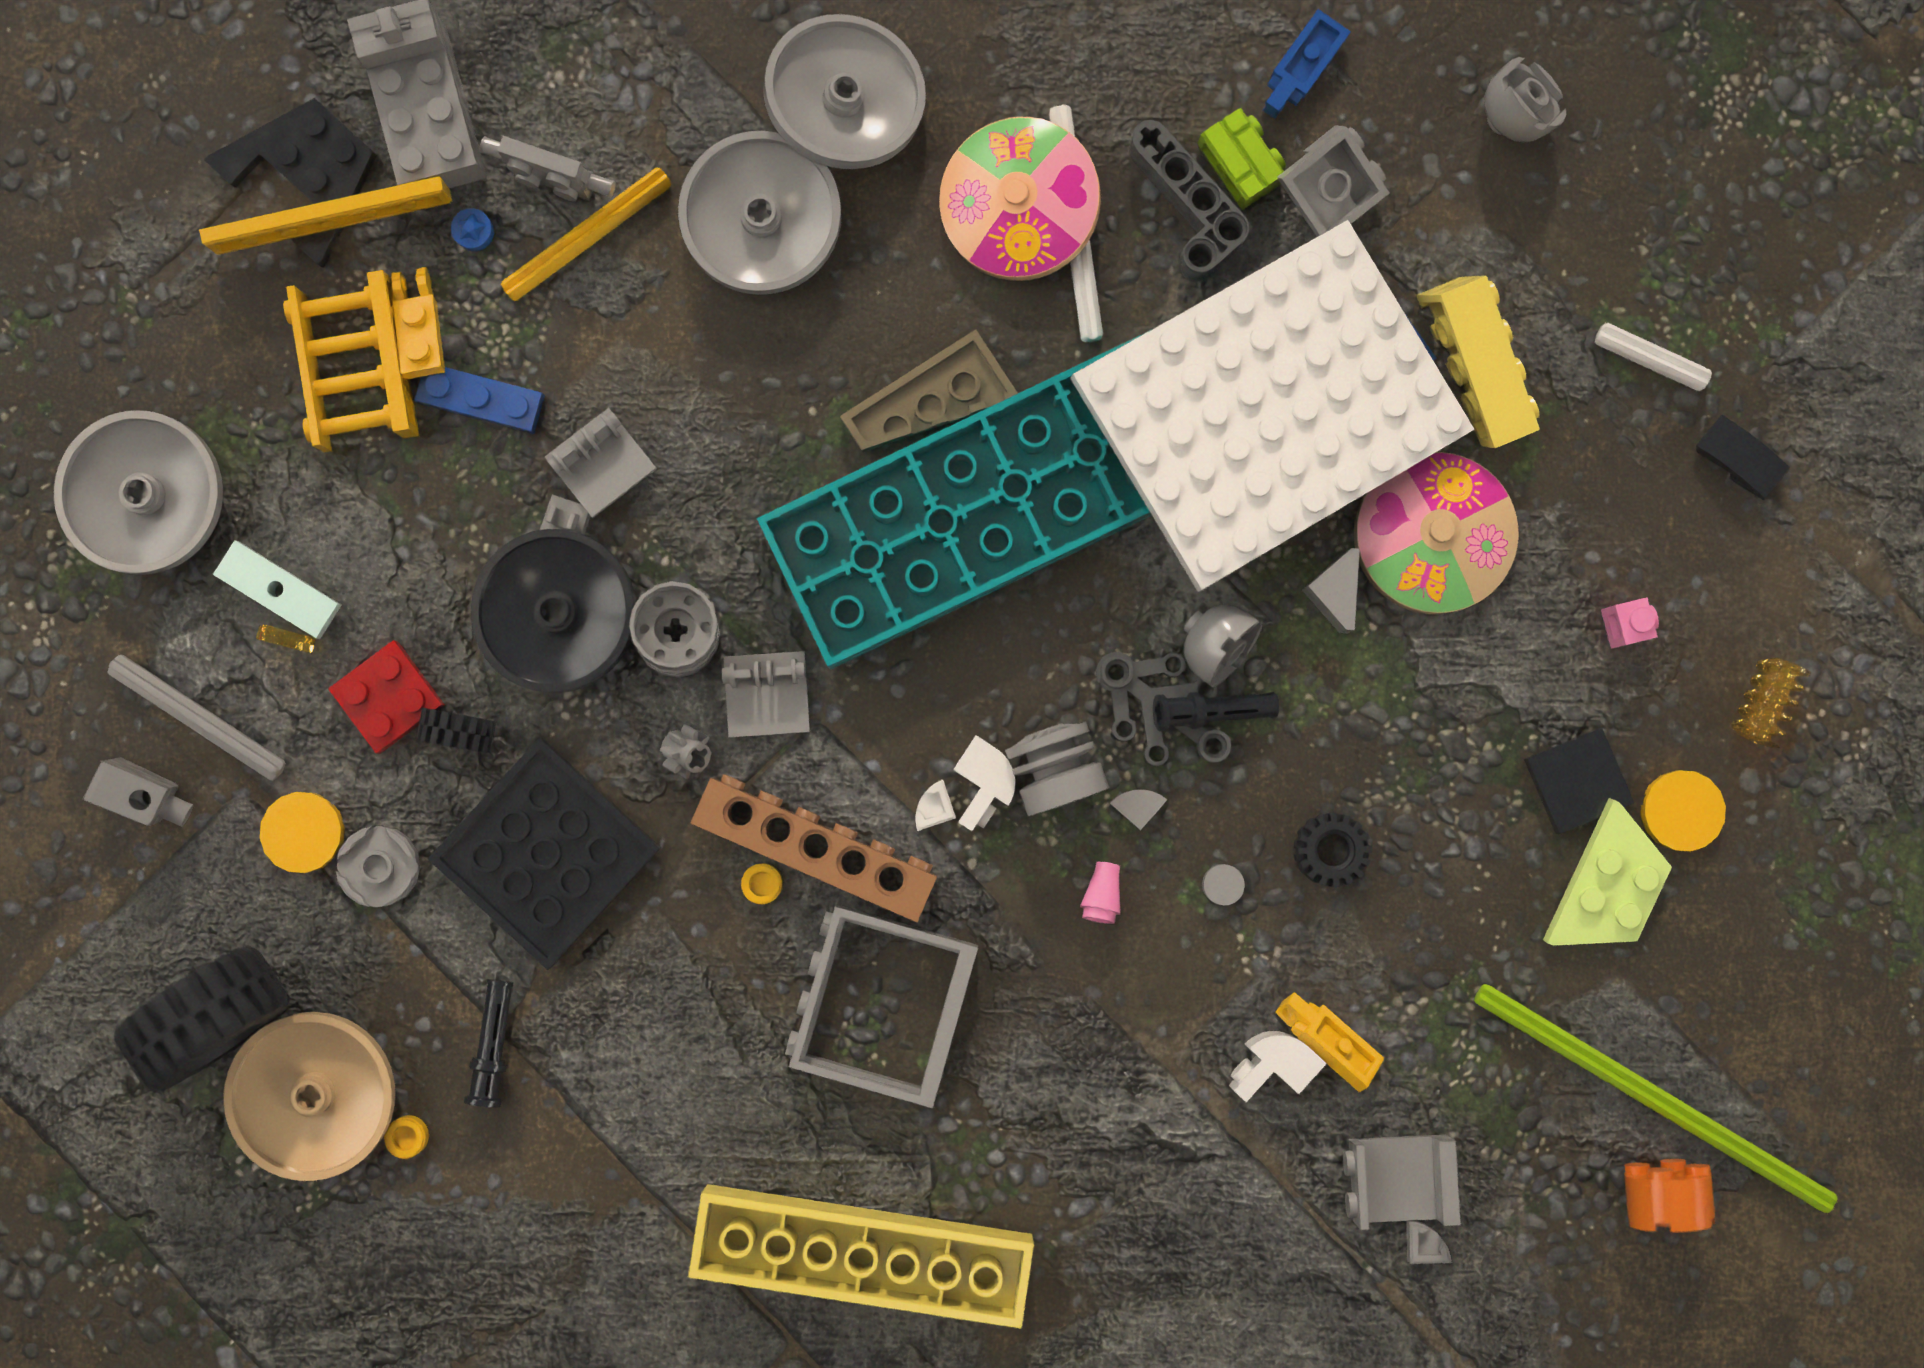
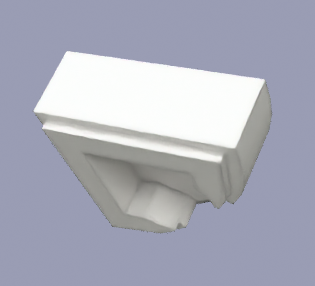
M943 780L933 784L922 795L915 815L917 831L956 818Z

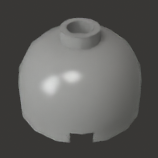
M1517 57L1504 65L1491 79L1484 95L1485 111L1488 116V124L1495 133L1503 135L1510 140L1524 143L1535 141L1561 125L1566 117V108L1560 112L1557 102L1563 98V95L1553 78L1537 63L1534 62L1528 67L1520 63L1525 58Z
M1224 604L1214 606L1204 614L1197 611L1184 627V631L1188 633L1184 642V658L1189 668L1202 681L1207 682L1212 687H1216L1234 672L1236 667L1231 665L1242 653L1245 657L1247 656L1261 632L1262 625L1250 613L1235 606Z

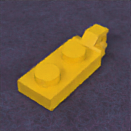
M1295 992L1281 1002L1275 1012L1288 1026L1292 1027L1291 1031L1293 1034L1298 1036L1297 1038L1312 1049L1359 1093L1365 1090L1384 1061V1057L1324 1004L1320 1007L1311 1002L1308 1004Z

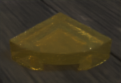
M265 624L263 626L259 625L256 639L308 653H312L316 641L311 636Z

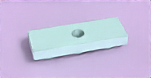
M234 540L213 573L214 576L317 639H321L342 606L332 598ZM279 584H282L283 593L277 597L275 589Z

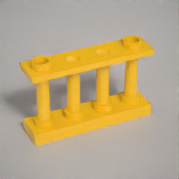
M383 270L367 272L369 286H365L364 291L308 301L307 295L296 286L286 287L288 300H285L283 304L284 313L288 323L293 326L307 418L303 419V430L306 440L322 452L332 451L330 435L385 425L389 429L392 428L393 432L403 439L419 436L410 379L405 380L400 372L393 310L395 298L392 291L391 277ZM365 307L369 311L373 310L375 325L370 326V330L314 340L310 317ZM373 346L376 350L380 351L382 365H377V370L320 379L317 356ZM376 386L386 389L388 404L383 405L381 410L330 419L326 417L324 395Z

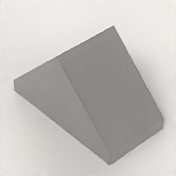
M1351 548L1302 589L1339 633H1349L1355 630L1360 549Z

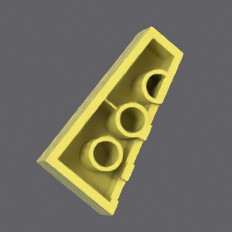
M1487 276L1459 277L1416 295L1421 309L1429 306L1434 316V324L1429 327L1435 341L1440 340L1442 345L1448 348L1450 356H1448L1446 366L1451 378L1459 386L1464 385L1466 392L1461 394V400L1481 446L1497 448L1540 430L1536 420L1539 418V409L1533 397L1527 394L1523 382L1526 380L1525 368L1520 359L1514 356L1510 345L1513 341V334L1507 321L1501 319L1497 307L1500 298L1494 283L1488 281Z

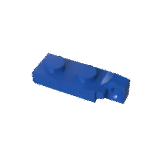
M1318 9L1272 72L1267 86L1273 90V93L1266 101L1262 111L1276 119L1288 101L1297 106L1300 100L1306 97L1344 44L1351 31Z

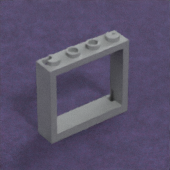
M836 905L833 913L826 911L819 935L826 937L822 953L814 951L809 966L808 975L815 978L811 991H803L796 1015L803 1016L799 1032L791 1031L785 1052L786 1055L792 1056L789 1067L933 1108L978 945ZM845 921L958 953L921 1086L807 1054Z

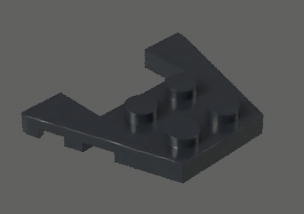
M313 98L208 155L204 161L236 189L263 159H266L309 200L316 204L359 194L377 155L322 104ZM344 227L296 237L292 241L323 268L330 258L328 253L336 236H340Z

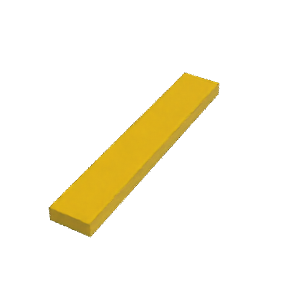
M438 176L199 229L202 244L217 255L449 204L452 202L450 188Z

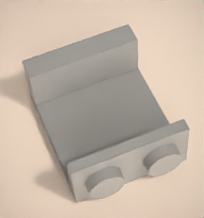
M1448 1135L1349 1139V1151L1343 1152L1344 1173L1346 1176H1351V1192L1345 1194V1206L1348 1218H1353V1222L1361 1230H1368L1369 1223L1437 1219L1444 1226L1461 1225L1456 1141Z

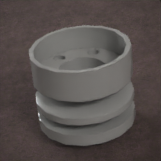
M672 581L655 585L640 596L632 609L629 627L633 643L645 663L662 675L679 678L695 674L710 663L718 650L720 631L714 607L703 592L690 584ZM679 624L687 634H682L679 642H673L671 635L666 633L673 632L674 625Z
M1086 722L1080 724L1062 723L1025 736L1013 747L1005 750L1008 760L1026 754L1028 764L1012 769L1014 775L1033 774L1035 781L1019 791L1027 816L1073 802L1109 788L1101 763L1082 765L1079 757L1095 747L1093 741L1077 747L1074 745L1073 737L1089 732Z

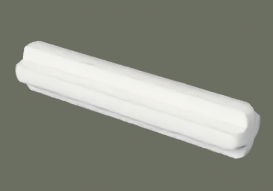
M1609 323L1601 326L1595 338V343L1598 346L1697 391H1701L1707 386L1712 375L1710 369Z

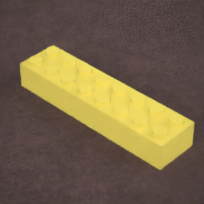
M707 1184L701 1193L688 1277L1021 1328L1034 1242L1033 1236L1030 1233Z

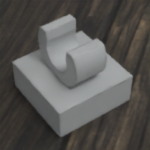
M552 495L540 530L564 529L584 535L591 516L582 504Z

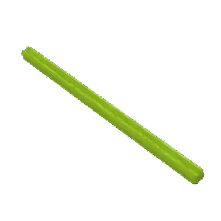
M1483 984L1476 993L1474 1001L1479 1006L1819 1211L1830 1213L1833 1210L1838 1198L1832 1191L1492 986Z

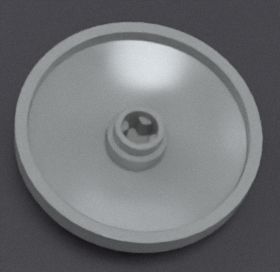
M843 14L818 16L790 29L779 40L769 57L763 85L765 106L770 120L780 136L793 149L808 159L822 165L840 169L867 168L881 164L897 155L907 146L916 133L923 115L926 98L925 83L920 66L905 43L878 23L858 16Z
M749 131L732 135L717 142L697 159L682 185L678 205V218L682 237L691 256L709 277L721 285L738 292L756 295L774 294L789 290L807 281L828 260L834 250L840 232L841 203L836 182L826 165L819 164L801 155L777 132Z
M150 411L119 412L106 416L88 426L68 446L62 456L55 476V510L60 526L68 540L82 555L92 562L107 569L126 574L147 575L159 573L187 561L209 539L215 529L222 509V476L211 449L188 426L163 414Z

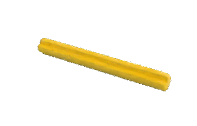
M659 167L653 169L504 279L501 283L503 290L513 301L519 300L669 189L671 182L667 175Z

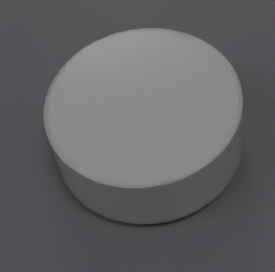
M1226 864L1215 865L1203 877L1202 888L1204 894L1210 901L1218 905L1233 904L1240 899L1244 892V878L1240 871L1233 866Z

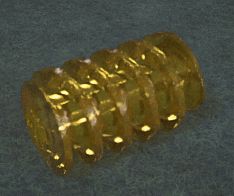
M1769 658L1757 661L1756 669L1762 675L1756 674L1750 678V684L1757 690L1749 689L1745 691L1743 698L1751 705L1743 704L1738 707L1737 713L1745 720H1734L1731 728L1749 741L1771 748H1780L1771 741L1772 736L1786 737L1787 732L1777 725L1778 721L1792 722L1793 717L1783 709L1785 706L1798 707L1799 702L1790 696V692H1804L1805 687L1796 681L1797 676L1810 677L1811 671L1780 658Z

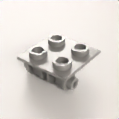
M609 408L545 456L547 462L561 477L592 518L657 469Z
M805 651L723 657L722 680L726 689L729 738L810 732Z

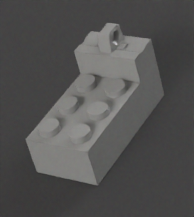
M416 0L394 7L389 6L375 10L372 13L347 19L357 58L368 73L397 185L440 176L449 188L486 179V172L479 152L448 31L429 0Z

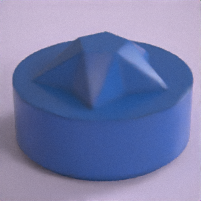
M469 208L460 211L454 217L451 224V233L454 240L463 249L475 252L485 249L491 243L494 236V227L485 213L478 209Z

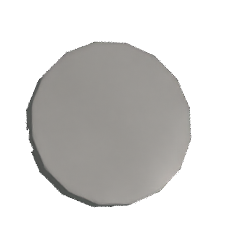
M385 826L363 828L347 838L339 849L337 856V881L344 893L360 905L368 907L393 905L408 896L418 880L420 871L418 851L410 838L394 828Z

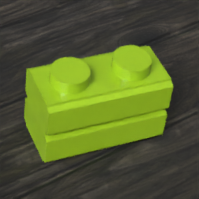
M1240 108L1205 130L1200 135L1197 145L1242 210L1281 184L1277 177L1284 172L1286 164L1279 151L1275 148L1269 150L1261 137L1264 133L1258 120L1253 115L1247 117Z

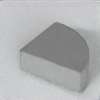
M1131 790L1118 795L1109 804L1137 829L1141 830L1167 799L1153 791Z
M1417 1220L1406 1221L1407 1261L1410 1264L1451 1263V1256L1447 1245L1433 1228Z

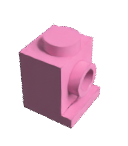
M1648 598L1601 609L1611 649L1658 637L1656 629L1659 627L1658 615L1652 605L1649 606Z

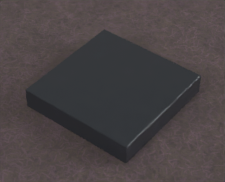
M1597 728L1524 759L1555 834L1564 833L1600 818L1609 798L1620 802L1623 807L1634 803L1602 728Z

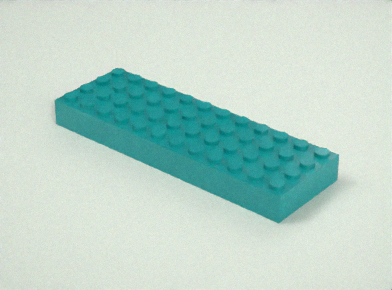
M1142 335L757 518L830 670L1152 516L1070 379L1074 373Z

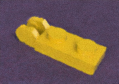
M426 267L416 269V282L420 297L409 299L407 282L403 273H391L392 291L395 298L393 310L401 375L407 380L444 373L445 365L437 301L433 296L429 271Z

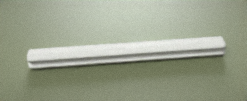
M1070 106L1052 107L1049 114L1050 122L1062 127L1075 137ZM1089 240L1083 250L1070 262L1080 335L1083 342H1095L1101 340L1103 336Z

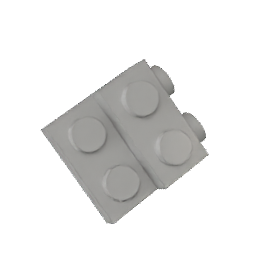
M1337 125L1332 127L1304 150L1305 155L1277 177L1316 237L1347 220L1350 224L1390 193L1383 183L1386 180L1384 172L1376 162L1367 159L1362 151V148L1365 146L1364 142L1351 127L1347 128Z

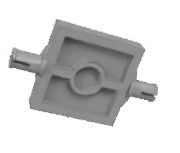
M486 136L481 140L479 152L501 159L502 162L507 164L506 167L516 176L515 180L528 187L537 189L539 184L553 188L555 195L569 201H576L577 197L590 201L593 191L611 198L615 191L616 182L614 180H609L593 174L592 171H587L579 161L506 136L502 137L501 142Z

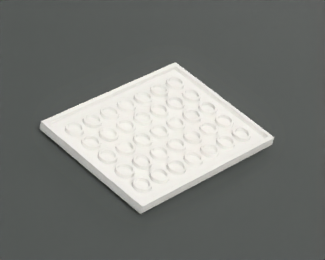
M1348 220L1079 370L1070 378L1198 592L1474 430V427Z

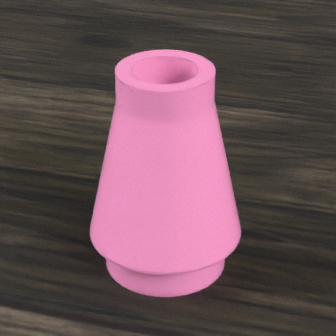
M1096 862L1095 871L1080 905L1084 909L1082 918L1098 923H1115L1116 915H1120L1119 865L1108 862Z

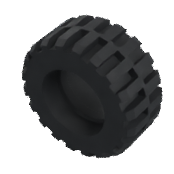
M244 946L199 967L191 974L173 983L164 991L156 994L147 1003L138 1007L134 1013L126 1017L115 1028L114 1043L144 1088L158 1093L183 1082L188 1077H192L202 1069L212 1065L226 1054L241 1046L261 1028L274 1022L276 1018L289 1008V994L261 952L253 947Z

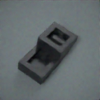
M1723 415L1719 417L1696 445V452L1730 473V480L1762 500L1768 497L1790 470V467L1771 449Z

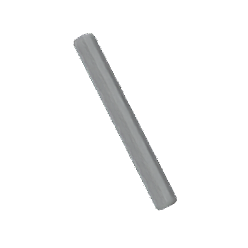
M118 655L110 662L108 669L110 676L268 780H275L283 772L286 764L283 759L128 657Z

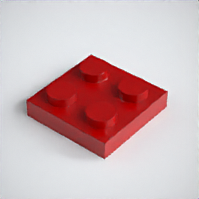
M396 640L391 641L328 688L376 754H381L419 726L422 708L440 710L445 706L412 659Z

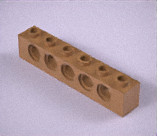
M723 774L721 781L710 778L691 824L918 922L937 878V875L931 873L932 864L910 856L909 861L905 862L893 856L895 848L874 839L870 846L855 839L858 832L838 823H835L833 830L818 824L821 816L801 807L797 808L796 813L780 807L783 799L761 790L758 797L743 791L746 783ZM740 801L748 803L752 808V818L745 825L737 824L731 815L733 806ZM778 817L785 819L790 826L789 836L781 842L774 840L768 830L771 821ZM813 834L822 835L828 843L826 854L820 858L812 857L806 850V841ZM849 851H859L865 857V868L859 874H851L843 866V858ZM887 867H895L903 874V884L897 890H888L880 882L881 872Z

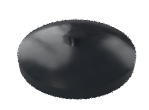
M564 529L532 531L506 543L496 551L483 567L472 594V630L485 659L507 680L518 686L539 692H571L587 687L603 678L618 664L625 654L632 639L629 624L632 609L636 604L635 592L623 565L614 554L599 542L586 535Z

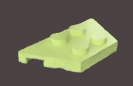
M1611 798L1608 799L1543 938L1546 943L1555 946L1638 941L1672 866L1620 802Z

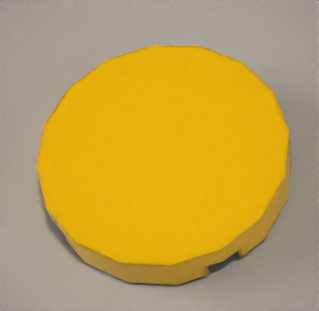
M1676 770L1660 775L1648 785L1644 793L1645 797L1643 805H1641L1640 814L1644 828L1656 843L1671 850L1694 851L1706 847L1718 837L1725 823L1726 805L1721 791L1711 779L1698 772Z
M294 792L280 797L268 807L261 821L260 841L264 853L274 865L288 872L309 873L324 868L331 862L336 853L339 852L344 843L345 826L340 811L325 797L317 793Z

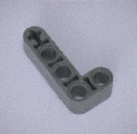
M1154 120L1143 121L1133 131L1129 147L1130 157L1197 232L1184 246L1179 260V270L1183 277L1189 281H1204L1241 249L1249 233V222L1245 215L1164 125ZM1142 140H1144V142L1149 143L1152 140L1155 141V148L1151 145H1148L1144 148L1143 146H1141ZM1158 157L1161 159L1159 164L1156 163ZM1169 167H1178L1183 170L1185 178L1178 181L1172 180L1166 175L1165 170ZM1198 196L1206 197L1211 202L1212 208L1205 211L1198 210L1193 205L1192 199ZM1231 226L1237 231L1239 238L1233 241L1225 240L1220 235L1219 228ZM1201 252L1206 255L1209 264L1205 267L1194 266L1189 260V254Z

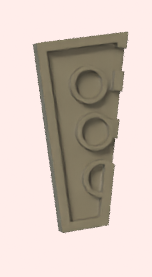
M975 329L845 412L840 418L861 451L865 452L972 416L1018 393Z

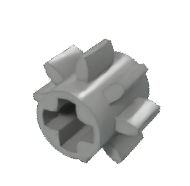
M686 724L683 725L681 731H670L664 738L660 748L663 756L667 758L662 766L686 779L689 778L691 772H702L708 765L712 755L709 747L705 745L710 737Z

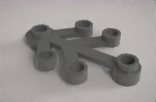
M1121 652L1106 654L1097 664L1096 678L1102 688L1111 692L1115 720L1111 726L1113 737L1118 741L1125 742L1131 740L1136 734V724L1129 717L1128 691L1141 701L1147 743L1143 752L1144 759L1151 766L1163 765L1168 760L1169 751L1166 745L1163 744L1162 731L1159 732L1154 724V697L1160 694L1165 695L1166 698L1187 697L1190 692L1198 693V685L1204 681L1198 679L1194 683L1150 688L1138 678L1160 673L1171 678L1177 677L1185 669L1184 658L1180 654L1172 652L1166 654L1163 658L1133 662L1128 655ZM1173 657L1179 661L1180 668L1177 672H1169L1166 669L1165 662L1168 658ZM1118 665L1123 669V677L1120 680L1110 678L1108 670L1111 666ZM1218 686L1212 687V693L1209 697L1217 695ZM1124 721L1131 726L1129 736L1121 737L1118 735L1116 727L1119 722ZM1189 725L1174 726L1197 744V751L1205 761L1220 762L1231 751V741L1223 731H1207L1203 727L1192 729ZM1211 738L1216 739L1220 743V750L1216 754H1210L1206 750V742ZM1153 746H1158L1163 750V758L1159 762H1154L1149 757V750Z

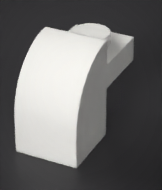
M977 735L953 769L980 787V790L959 820L960 824L973 831L976 825L982 828L986 826L997 809L990 804L994 797L1009 806L1015 791V776L1008 759L1002 752Z
M1267 1031L1255 1035L1245 1043L1256 1056L1251 1061L1248 1058L1244 1059L1231 1074L1234 1080L1229 1086L1247 1102L1272 1073L1275 1072L1294 1091L1300 1094L1327 1063L1293 1035L1280 1031Z

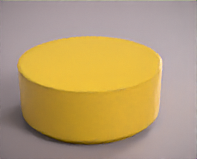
M759 863L745 871L741 880V888L749 901L755 904H768L780 895L783 888V878L776 867L767 863Z
M412 1115L402 1116L390 1123L384 1135L387 1150L393 1156L401 1159L412 1158L422 1152L429 1140L426 1124L420 1118Z

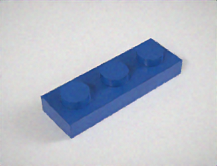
M445 367L444 373L420 378L414 401L418 404L534 434L545 395L542 392Z

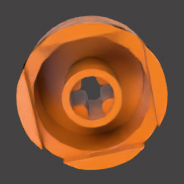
M1663 1159L1660 1160L1661 1167L1650 1168L1648 1163H1627L1624 1165L1627 1214L1630 1227L1656 1232V1226L1670 1227V1232H1690L1709 1229L1712 1227V1224H1715L1710 1165H1686V1160Z

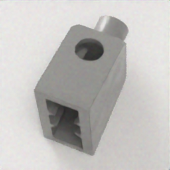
M121 757L101 761L83 798L90 803L148 826L157 824L162 819H165L183 827L194 806L174 796L178 789V784ZM145 791L151 797L150 805L144 799Z

